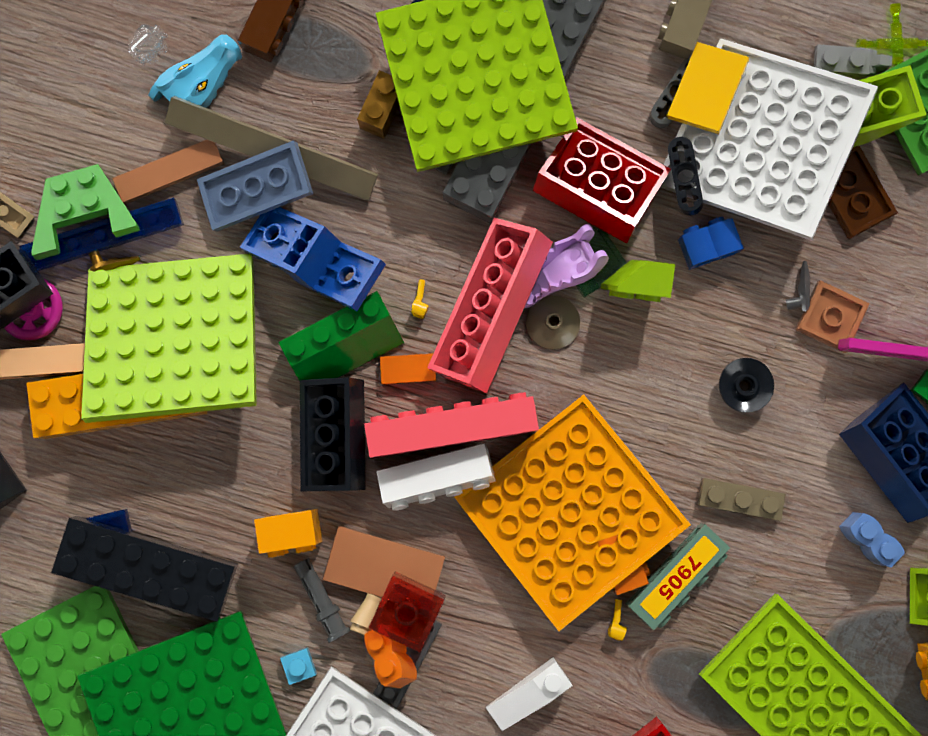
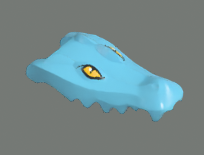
M228 35L218 36L203 50L168 68L159 76L148 96L153 101H158L164 95L169 102L171 97L176 96L207 108L212 100L216 98L218 88L224 85V81L228 77V70L232 68L237 60H241L242 54L239 45Z

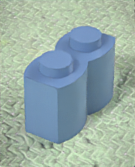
M852 512L840 525L843 535L850 542L859 545L864 556L874 564L892 567L905 554L901 544L891 535L885 534L880 523L868 514Z

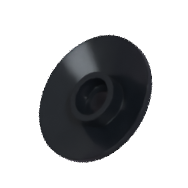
M740 358L732 361L723 369L719 378V392L724 402L732 409L744 413L755 412L762 409L771 400L774 392V379L768 367L762 362L753 358ZM741 381L748 383L746 391L741 390Z

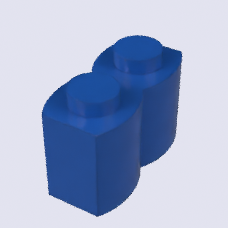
M722 216L709 221L708 227L699 229V226L695 225L683 230L684 235H681L678 242L689 270L730 257L744 249L733 218L725 220Z

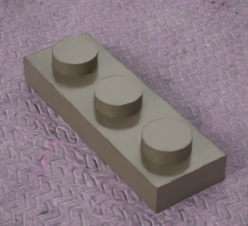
M702 478L697 505L781 521L786 494Z

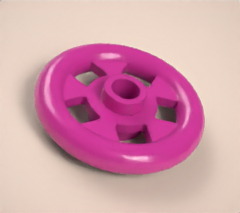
M44 279L53 292L49 296L51 307L44 309V304L41 302L33 307L30 312H26L19 317L26 321L22 328L13 322L4 327L13 337L21 340H37L50 334L60 322L63 312L62 298L57 288L48 280ZM43 316L46 322L37 328L33 321Z

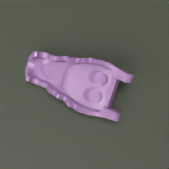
M586 224L572 236L554 242V247L550 248L524 308L533 306L542 298L552 293L586 282L606 265L609 260L606 252L600 250L594 253L589 244L595 234L591 225Z

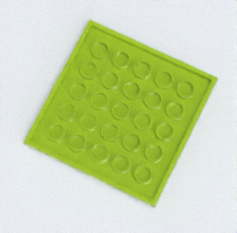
M424 0L375 13L417 172L577 132V122L543 0Z
M251 254L125 265L106 271L97 270L94 272L88 269L81 419L85 423L257 406L254 261Z

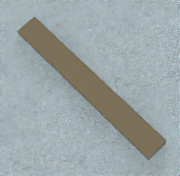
M176 96L171 97L164 122L252 157L291 142V140ZM298 143L309 179L364 200H370L378 177L377 173Z

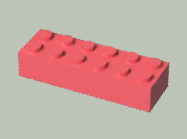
M497 218L493 219L430 360L428 369L444 378L487 394L553 243L549 238L536 228Z
M526 392L509 395V400L499 402L498 397L482 399L481 405L471 406V402L468 401L454 404V409L443 411V406L426 408V414L416 415L415 410L398 413L399 418L390 420L387 415L370 417L371 423L364 424L369 458L374 459L536 432L539 430L534 397H527Z

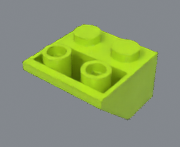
M630 260L601 283V289L610 290L609 296L634 299L635 295V299L661 302V297L671 298L675 264Z

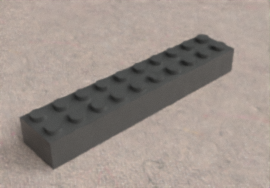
M543 0L564 79H566L606 0ZM532 143L458 162L443 191V200L491 224Z

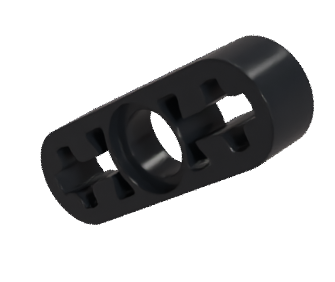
M676 137L668 145V154L677 202L683 214L692 216L698 214L703 208V197L693 145L686 137ZM678 146H683L686 149L684 151L686 162L680 163L679 154L676 152L678 151ZM683 170H690L694 176L691 181L684 183L678 180L679 173ZM691 189L693 199L697 200L694 202L693 207H688V204L685 203L687 202L685 190Z

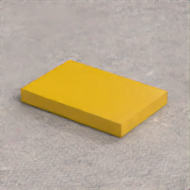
M697 42L667 118L719 134L748 65L749 57Z

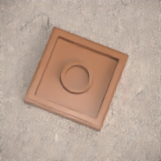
M819 280L810 296V306L806 312H803L795 330L840 351L838 349L839 340L855 337L870 303Z

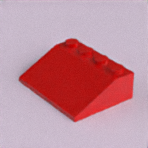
M577 117V132L563 136L538 172L533 191L627 244L671 169Z

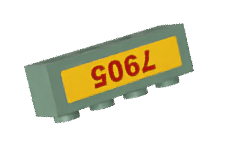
M700 523L648 578L649 584L640 587L625 604L651 629L655 630L656 627L662 628L671 618L669 613L676 606L680 608L690 598L688 593L694 586L698 588L708 579L709 575L707 572L714 565L718 567L728 557L726 552L730 547L706 524Z

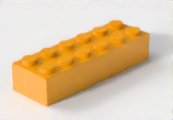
M83 374L26 383L33 438L49 439L208 414L207 411L85 423L81 419Z

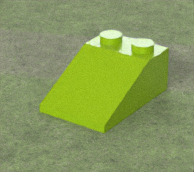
M911 65L859 80L878 86V90L853 147L869 143L927 116Z

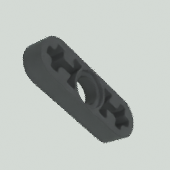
M690 58L682 62L650 111V121L657 128H666L673 121L666 117L660 120L658 112H661L667 103L669 105L672 104L674 98L670 95V89L675 86L679 87Z

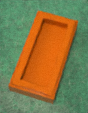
M434 353L380 357L381 384L436 381V373L427 368Z

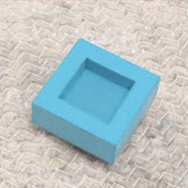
M308 647L280 658L289 685L317 675Z

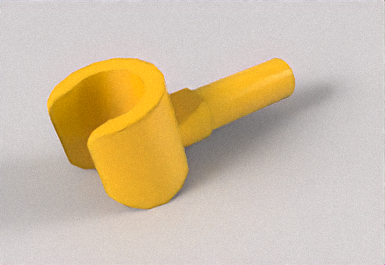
M423 279L418 281L417 295L412 304L411 311L413 316L420 319L425 318L429 305L422 303L425 280Z
M615 599L614 617L608 628V635L615 640L622 641L627 627L619 624L622 600Z

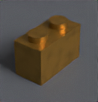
M378 71L357 118L360 129L383 139L399 107L393 79L390 74Z

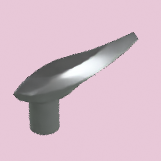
M807 261L802 263L798 286L799 297L786 299L787 310L802 308V311L806 312L810 306V275Z

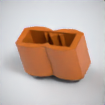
M379 625L365 633L366 649L375 660V673L383 686L400 689L417 680L415 664L411 657L406 654L407 647L404 636L397 628Z

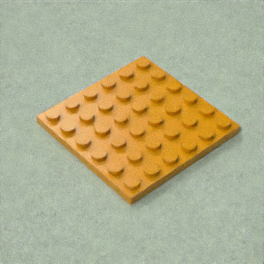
M584 394L492 466L495 482L489 483V487L480 490H473V487L464 489L462 494L454 497L558 631L562 630L691 525ZM630 531L629 533H627L625 536H623V537L621 538V534H622L623 532ZM618 535V541L612 545L604 544L599 547L598 541Z

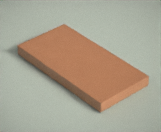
M338 526L323 580L430 611L445 556Z

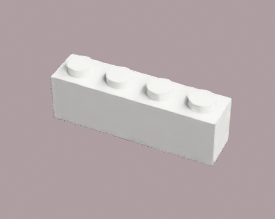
M485 444L376 471L382 502L386 507L392 508L394 511L408 508L409 503L417 501L420 504L433 502L436 500V496L446 494V497L457 496L463 493L462 490L472 487L473 490L484 489L490 486L489 483L495 482L489 451Z

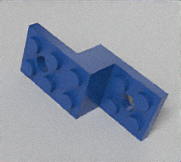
M281 207L261 214L240 246L244 252L282 269L300 285L355 311H358L386 265L381 259L342 243L325 226ZM279 232L278 236L271 240L273 234ZM354 272L352 278L345 281L347 274Z

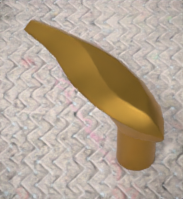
M99 250L89 252V257L93 264L90 267V271L93 272L132 265L141 260L140 256H132L120 259L111 258L103 261Z

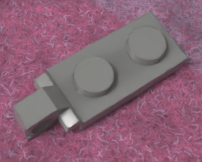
M817 44L814 52V67L842 76L866 78L868 75H875L876 71L885 72L892 67V56L877 55V50H871V48Z

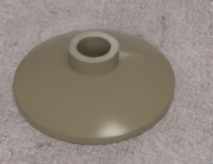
M546 296L529 309L526 317L527 332L530 338L540 347L550 350L561 349L568 346L576 338L580 329V316L576 307L569 300L560 296ZM550 317H557L559 324L557 326L550 325Z

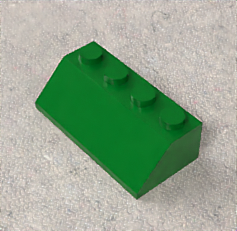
M378 291L366 296L358 311L345 307L278 343L300 381L339 378L404 344V341Z

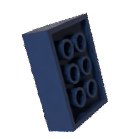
M903 382L854 419L839 435L905 521L910 523L928 516V412Z

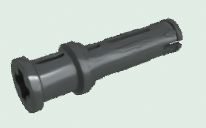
M307 558L294 565L293 568L302 581L318 613L316 614V620L322 623L328 635V643L350 632V628L345 626L338 613L339 607L336 604L333 605L310 559Z

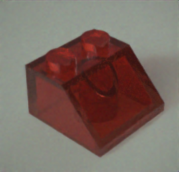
M395 571L368 628L421 652L446 595Z

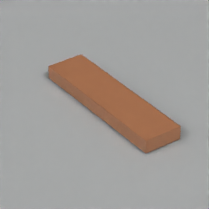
M207 139L112 179L121 200L126 205L223 165L224 161L217 144Z

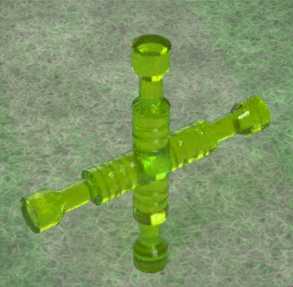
M894 3L890 5L893 22L891 24V38H877L875 41L857 39L856 45L858 48L876 47V49H892V64L896 66L904 62L903 49H917L919 46L928 47V39L919 40L918 38L902 37V23L899 20L901 4Z

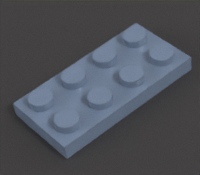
M295 141L288 142L197 179L211 228L216 232L313 194L298 143Z

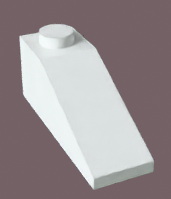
M552 657L486 706V709L503 731L547 705L573 685Z

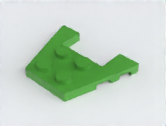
M98 164L45 180L31 251L32 256L36 260L60 254L57 236L58 228L109 214L112 233L115 237L140 231L138 224Z

